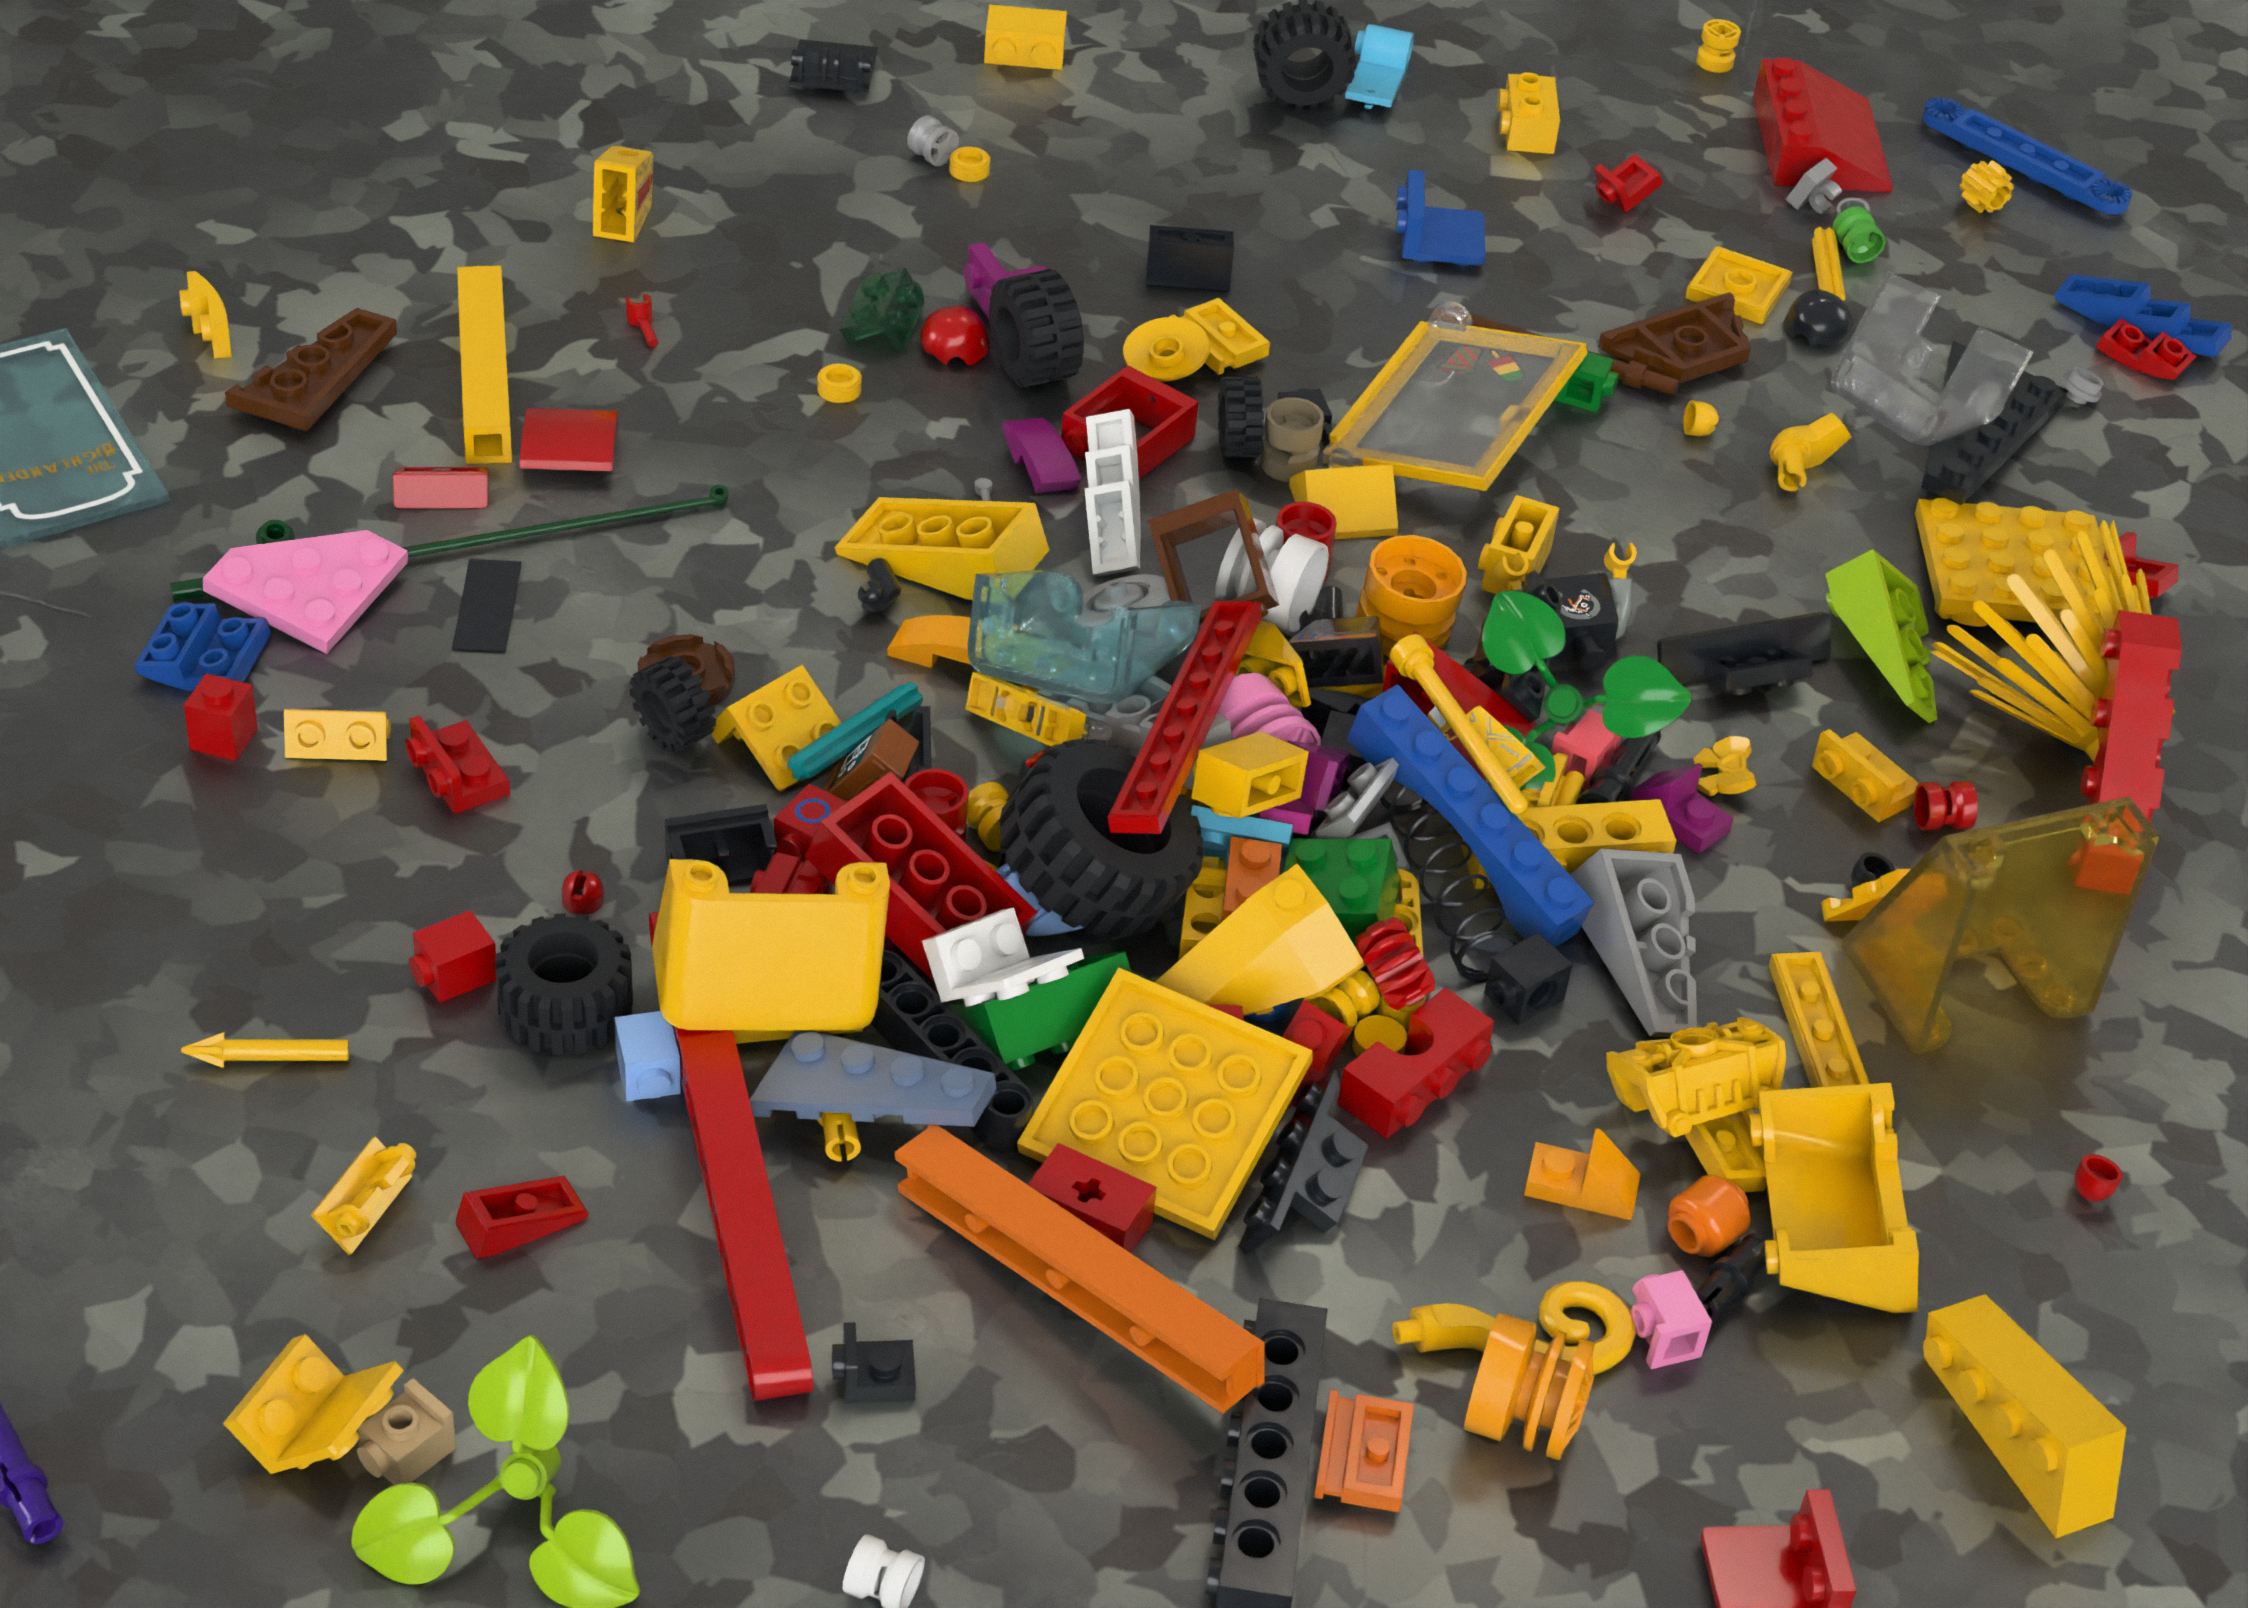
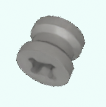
M925 115L919 118L911 127L907 137V145L917 155H924L925 160L932 165L942 166L950 160V154L958 148L959 137L957 132L948 126H942L941 122L932 115Z

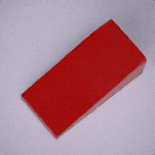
M565 1175L464 1192L456 1216V1226L474 1257L481 1259L501 1254L587 1220L589 1213Z

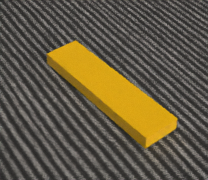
M1822 953L1772 954L1769 969L1811 1088L1870 1084Z

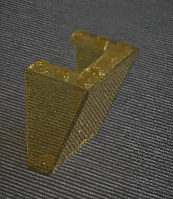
M2130 796L1943 836L1842 939L1841 947L1914 1054L1942 1048L1950 1040L1953 1030L1952 1022L1940 1006V1001L1953 962L1998 951L2030 997L2043 1012L2056 1018H2072L2094 1013L2160 835Z

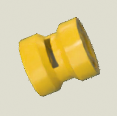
M1713 19L1704 23L1701 39L1704 43L1699 46L1696 58L1697 64L1701 68L1715 73L1731 70L1736 57L1733 48L1739 43L1740 28L1735 23L1723 19Z
M986 782L969 792L966 821L972 828L978 830V836L988 850L1000 852V816L1002 808L1007 803L1010 795L1002 784Z
M1359 969L1322 996L1307 1001L1312 1002L1351 1028H1354L1357 1024V1018L1367 1017L1377 1008L1380 1003V994L1373 979L1366 972Z

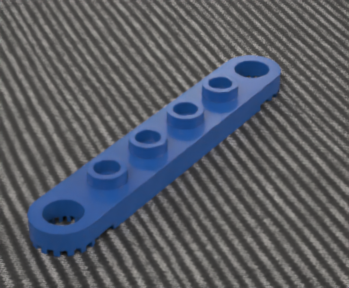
M1934 97V99L1931 98L1926 102L1922 116L1924 123L1961 142L1964 147L1977 150L1993 158L1998 164L2009 166L2027 175L2032 181L2043 183L2061 192L2066 198L2078 200L2102 213L2116 215L2127 211L2132 191L2129 186L2125 187L2123 182L2119 185V181L2115 180L2113 182L2111 179L2105 178V173L1974 109L1967 110L1961 104H1958L1956 100L1951 102V98L1945 101V97H1941L1940 100L1938 97Z

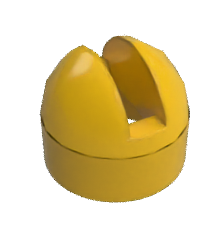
M1691 400L1687 404L1683 415L1684 433L1698 437L1710 435L1714 432L1716 424L1719 422L1718 411L1711 404Z

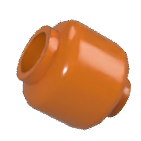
M1716 1175L1701 1177L1675 1196L1669 1204V1220L1667 1225L1673 1241L1687 1253L1696 1254L1701 1257L1717 1256L1748 1232L1751 1217L1747 1196L1738 1185Z

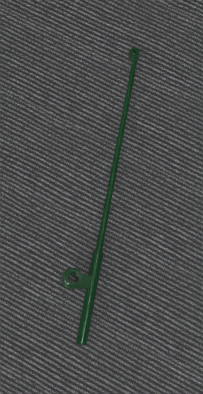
M714 485L710 490L709 497L402 548L408 551V558L713 504L722 506L727 503L729 492L724 485ZM281 520L267 521L256 533V545L295 540L292 528ZM203 578L170 583L173 602L210 596V594L203 591Z

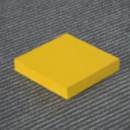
M1715 246L1687 286L1685 299L1698 303L1730 292L1735 298L1733 308L1735 315L1763 325L1790 285L1793 272Z

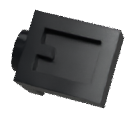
M844 1322L843 1344H832L833 1380H844L845 1403L915 1401L916 1380L913 1340L857 1342L856 1323Z

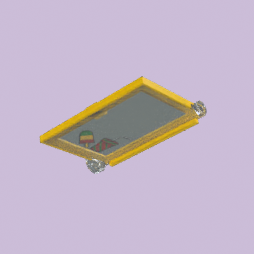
M1454 301L1441 302L1432 311L1427 322H1419L1329 434L1330 443L1322 452L1324 463L1328 464L1329 468L1393 464V472L1396 476L1487 491L1586 357L1587 345L1582 342L1473 326L1471 314L1463 305Z

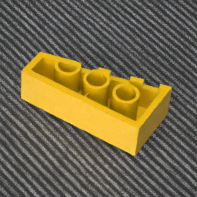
M1986 1294L1929 1312L1926 1339L1923 1343L1925 1360L2055 1539L2114 1518L2127 1428Z

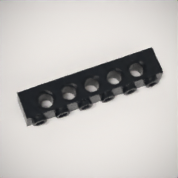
M1259 1298L1256 1321L1244 1319L1243 1328L1264 1341L1265 1383L1260 1387L1256 1386L1239 1400L1244 1401L1243 1413L1231 1411L1226 1447L1238 1448L1236 1460L1224 1459L1219 1495L1231 1496L1229 1509L1217 1508L1212 1544L1224 1546L1222 1559L1210 1557L1205 1591L1207 1595L1217 1596L1215 1608H1291L1328 1308Z

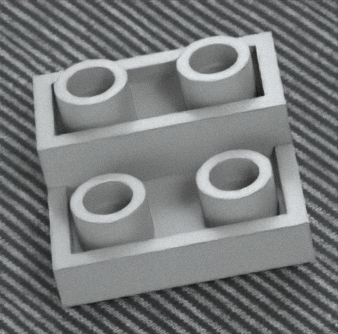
M1392 757L1376 766L1368 762L1354 771L1347 779L1350 787L1346 792L1335 797L1325 807L1324 811L1327 817L1305 839H1350L1390 787L1399 766L1396 760Z

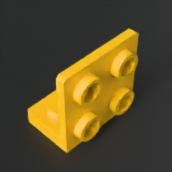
M802 664L728 706L716 718V725L712 727L714 731L711 736L717 745L733 735L738 742L744 740L775 788L782 792L799 782V780L793 777V771L788 767L789 758L842 722Z
M306 1334L291 1339L223 1424L270 1474L295 1467L301 1470L313 1462L327 1458L337 1460L350 1451L360 1437L357 1429L365 1419L377 1413L390 1401L394 1394L391 1386L401 1375L403 1368L396 1361H392L344 1376Z

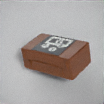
M888 719L832 769L823 790L848 802L890 771L899 780H902L919 745V741L893 720Z

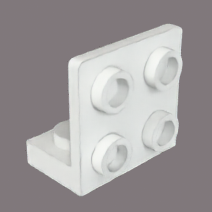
M1014 907L994 912L922 940L941 1002L963 998L966 1007L991 1000L996 997V994L998 1000H1005L1030 991L1028 984L1034 982L1035 978L1038 984L1063 978L1069 975L1067 965L1084 959L1081 948L1030 958Z

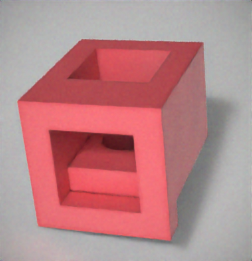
M1588 710L1577 724H1569L1564 733L1557 732L1553 739L1551 754L1556 755L1557 752L1569 755L1565 776L1570 771L1580 772L1585 778L1582 789L1589 790L1593 774L1599 768L1609 765L1619 748L1621 737L1610 732L1605 727L1602 714Z

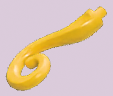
M1566 1281L1556 1284L1546 1291L1539 1305V1322L1550 1337L1554 1338L1558 1331L1567 1333L1565 1344L1570 1345L1579 1344L1581 1338L1588 1339L1590 1334L1588 1323L1568 1318L1563 1310L1569 1307L1588 1309L1602 1320L1606 1332L1602 1338L1595 1341L1593 1375L1611 1369L1627 1356L1635 1339V1322L1630 1308L1619 1296L1610 1289L1586 1281ZM1460 1304L1425 1305L1412 1308L1409 1320L1393 1322L1392 1334L1397 1345L1413 1342L1419 1352L1468 1348L1484 1352L1496 1318L1475 1308ZM1536 1338L1534 1351L1545 1354L1550 1343ZM1564 1346L1561 1359L1572 1362L1577 1346Z

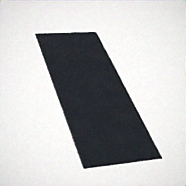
M469 559L452 649L506 652L521 561Z

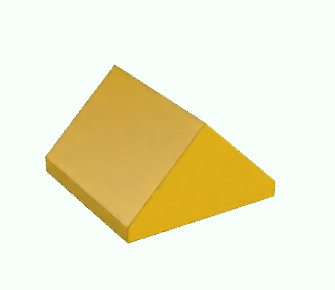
M1393 464L1304 470L1290 477L1289 486L1295 502L1319 504L1329 509L1335 516L1337 522L1335 540L1393 536L1398 534Z

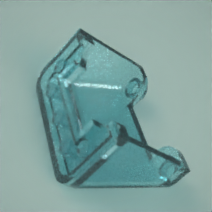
M1032 570L976 574L968 637V657L975 670L983 675L1096 704L1119 703L1129 697L1192 644L1199 628L1201 605L1186 601H1168L1161 606L1151 607L1110 606L1109 616H1112L1109 622L1103 625H1091L1087 628L1075 621L1082 614L1083 592L1081 586L1074 577L1066 573L1053 570Z

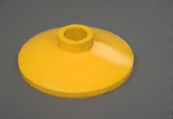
M1163 317L1143 323L1128 335L1123 346V356L1126 365L1160 382L1174 381L1191 375L1205 363L1210 352L1209 338L1205 330L1197 323L1179 317Z

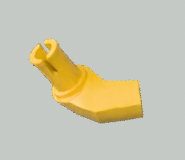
M1831 412L1809 425L1784 429L1775 437L1769 454L1772 462L1778 466V484L1782 489L1786 491L1799 490L1798 477L1799 485L1803 488L1807 482L1805 469L1822 464L1852 438L1845 425L1834 413Z

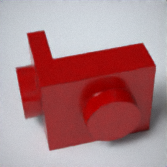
M1633 154L1612 172L1602 164L1593 168L1598 182L1595 189L1600 198L1608 205L1614 203L1625 213L1663 185L1660 173L1636 154Z
M2126 532L2119 537L2131 584L2137 586L2136 574L2141 568L2145 574L2149 599L2161 596L2178 582L2177 564L2136 557L2137 534ZM2105 551L2104 559L2108 560L2107 555H2106V551Z

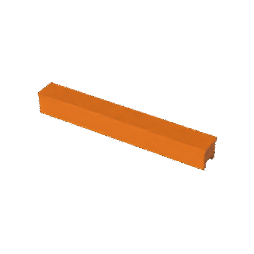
M928 1125L926 1130L895 1151V1160L907 1168L908 1176L898 1183L899 1193L1220 1413L1224 1414L1256 1386L1260 1387L1265 1383L1264 1341L939 1125Z

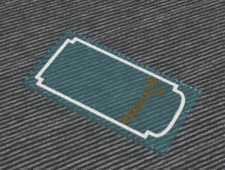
M67 328L0 345V544L3 548L170 502L168 492Z

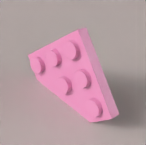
M368 530L230 548L203 577V591L255 618H266L267 623L272 627L328 654L407 564L408 551Z

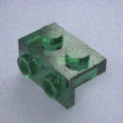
M906 267L885 274L876 272L868 275L860 282L857 293L848 308V312L839 330L847 343L885 332L896 351L904 349L925 303L922 288L917 282L913 281Z

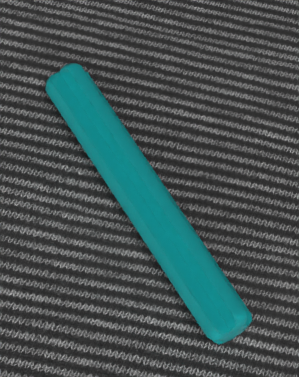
M908 682L905 685L896 687L789 758L788 767L793 771V777L799 781L812 778L851 752L885 722V717L890 710L894 709L896 711L898 721L916 709V706H920L923 702V695L918 692V685Z

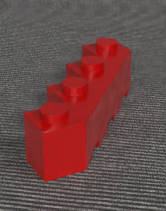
M2119 610L2113 628H2106L2104 630L2100 646L2101 658H2107L2109 680L2103 697H2096L2094 699L2090 717L2091 726L2098 729L2099 750L2093 767L2086 766L2081 779V795L2088 796L2089 819L2083 836H2075L2071 849V863L2078 865L2080 886L2139 894L2152 861L2155 839L2148 838V834L2151 828L2154 810H2159L2165 769H2160L2159 762L2164 740H2169L2175 701L2169 698L2172 671L2179 670L2182 652L2178 618Z

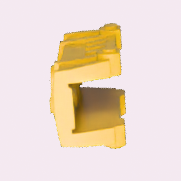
M1737 1017V1022L1718 1026L1717 1022L1707 1023V1026L1704 1028L1694 1027L1676 1031L1671 1035L1670 1039L1636 1042V1049L1621 1053L1610 1051L1606 1053L1607 1071L1616 1095L1622 1104L1634 1112L1649 1109L1653 1121L1662 1130L1673 1137L1689 1134L1692 1125L1753 1108L1759 1111V1091L1781 1090L1786 1063L1785 1040L1755 1020Z

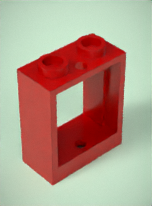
M1127 365L1063 413L1061 438L1073 456L1086 462L1085 452H1089L1086 417L1130 409L1134 419L1153 428L1151 432L1136 442L1140 480L1195 437L1199 401Z

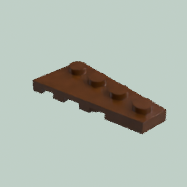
M355 308L316 333L317 341L313 344L298 345L286 353L287 360L274 369L266 365L253 374L254 381L246 387L242 388L239 385H235L225 392L227 407L308 431L396 336V319Z

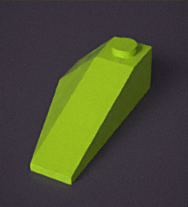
M1874 549L1825 573L1830 591L1826 593V600L1833 614L1841 618L1906 706L1928 723L1937 720L1934 682L1923 666L1932 661L1931 651L1921 641V637L1929 634L1918 586Z

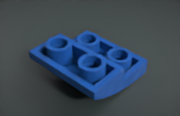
M183 602L171 604L136 661L134 668L137 674L188 691H194L206 673L244 683L269 639L271 631L266 618L232 617L221 619L215 603L192 604Z

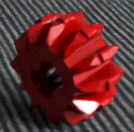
M1392 916L1383 922L1378 921L1366 928L1367 931L1356 936L1355 947L1389 1007L1397 1011L1407 1005L1411 1007L1423 1000V996L1435 990L1433 974L1401 920Z

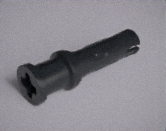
M1661 731L1641 738H1625L1609 765L1599 768L1593 774L1590 781V789L1584 791L1578 797L1576 804L1629 801L1634 792L1633 780L1649 758L1652 750L1659 743Z

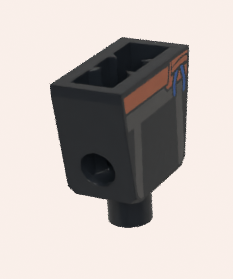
M1378 616L1318 619L1309 623L1289 641L1290 645L1302 659L1308 688L1384 683L1385 664ZM1309 651H1313L1312 659L1310 657Z

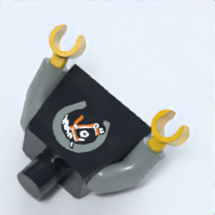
M1612 543L1606 552L1604 564L1613 573V579H1608L1606 573L1544 579L1546 582L1553 584L1561 596L1562 606L1559 617L1566 633L1565 647L1560 654L1551 658V663L1578 661L1581 669L1586 672L1597 671L1605 665L1607 657L1613 652L1615 640L1624 635L1632 614V579H1627V570L1637 555L1636 547L1633 543H1629L1626 548V561L1619 560L1615 556V543ZM1518 552L1512 560L1515 570L1513 571L1509 568L1506 556L1504 555L1496 563L1494 575L1500 583L1507 585L1508 591L1522 592L1524 581L1521 584L1520 578L1528 570V559L1525 554Z

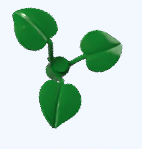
M1501 591L1494 596L1482 635L1483 649L1488 660L1498 670L1512 675L1524 674L1536 664L1550 688L1544 698V710L1549 717L1546 722L1531 730L1525 738L1515 728L1503 726L1546 767L1520 787V791L1524 788L1542 790L1544 783L1553 782L1556 775L1553 755L1545 746L1533 743L1535 739L1549 730H1554L1557 725L1567 728L1569 724H1577L1586 714V710H1591L1598 704H1605L1602 719L1605 727L1610 732L1624 738H1641L1652 735L1669 726L1690 705L1692 695L1667 668L1652 658L1639 655L1622 658L1607 670L1603 680L1606 694H1599L1584 700L1576 688L1566 684L1559 685L1543 660L1560 654L1566 643L1564 625L1554 609L1539 598L1524 592Z

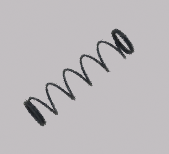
M1406 786L1395 796L1392 804L1386 801L1383 795L1380 802L1382 806L1389 810V821L1394 831L1405 838L1404 854L1407 861L1416 869L1421 870L1419 873V887L1422 894L1431 902L1436 903L1434 919L1437 927L1444 934L1452 937L1450 941V954L1459 975L1467 980H1487L1489 970L1469 968L1462 963V958L1475 944L1486 939L1499 937L1508 939L1513 943V946L1518 943L1516 937L1511 933L1497 930L1505 919L1504 912L1498 908H1486L1477 911L1466 918L1454 933H1451L1440 921L1439 907L1440 905L1459 906L1478 899L1488 888V878L1481 874L1459 878L1446 888L1438 900L1433 898L1424 886V872L1444 873L1453 871L1463 866L1471 858L1472 849L1466 841H1455L1437 849L1425 861L1423 867L1419 866L1409 853V839L1418 841L1436 839L1447 834L1454 826L1451 824L1446 830L1433 836H1411L1413 830L1422 821L1440 813L1438 810H1435L1418 819L1410 828L1408 834H1405L1397 827L1394 820V812L1413 811L1429 802L1421 798L1411 804L1396 805L1398 798L1408 789ZM1455 845H1464L1468 848V855L1462 862L1440 870L1427 869L1428 863L1444 849ZM1479 878L1484 882L1483 889L1477 895L1467 900L1455 903L1442 901L1450 889L1462 881ZM1486 912H1496L1500 916L1498 924L1488 931L1472 936L1458 935L1464 925L1478 915ZM1469 939L1456 954L1454 951L1455 940Z

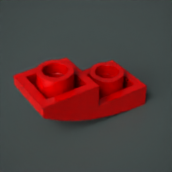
M2122 318L2101 337L2095 348L2129 368L2147 375L2175 380L2197 357L2186 349L2179 340L2171 338L2165 332H2162L2152 341L2139 328L2130 325Z

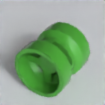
M1861 206L1850 207L1841 212L1834 220L1832 229L1835 231L1837 240L1843 245V249L1851 261L1866 263L1878 257L1884 250L1886 244L1885 236L1875 224L1873 217L1866 208Z

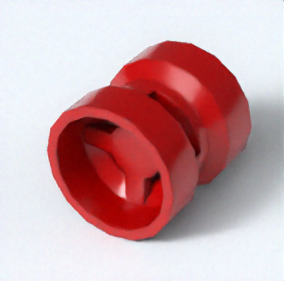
M1970 781L1951 782L1947 787H1941L1937 782L1919 783L1916 786L1913 800L1914 817L1918 828L1921 831L1939 830L1942 825H1950L1954 830L1972 829L1978 812L1977 795L1973 784Z

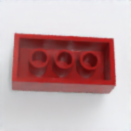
M891 771L820 821L804 856L834 886L838 872L848 864L858 862L886 863L890 889L885 935L934 983L935 981L922 940L994 912L1013 907L1024 938L1038 913Z

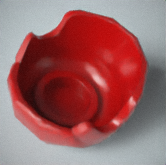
M948 306L932 312L926 318L919 334L924 351L928 354H934L945 365L954 357L962 358L969 366L973 365L987 355L990 347L988 334L981 318L974 310L964 306Z

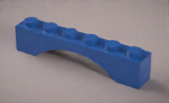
M1397 684L1361 705L1347 737L1349 743L1367 763L1370 762L1373 766L1392 757L1396 760L1399 766L1393 780L1420 795L1454 826L1483 866L1500 899L1507 920L1520 935L1527 939L1539 933L1554 948L1575 936L1595 902L1523 822L1509 811L1495 791Z

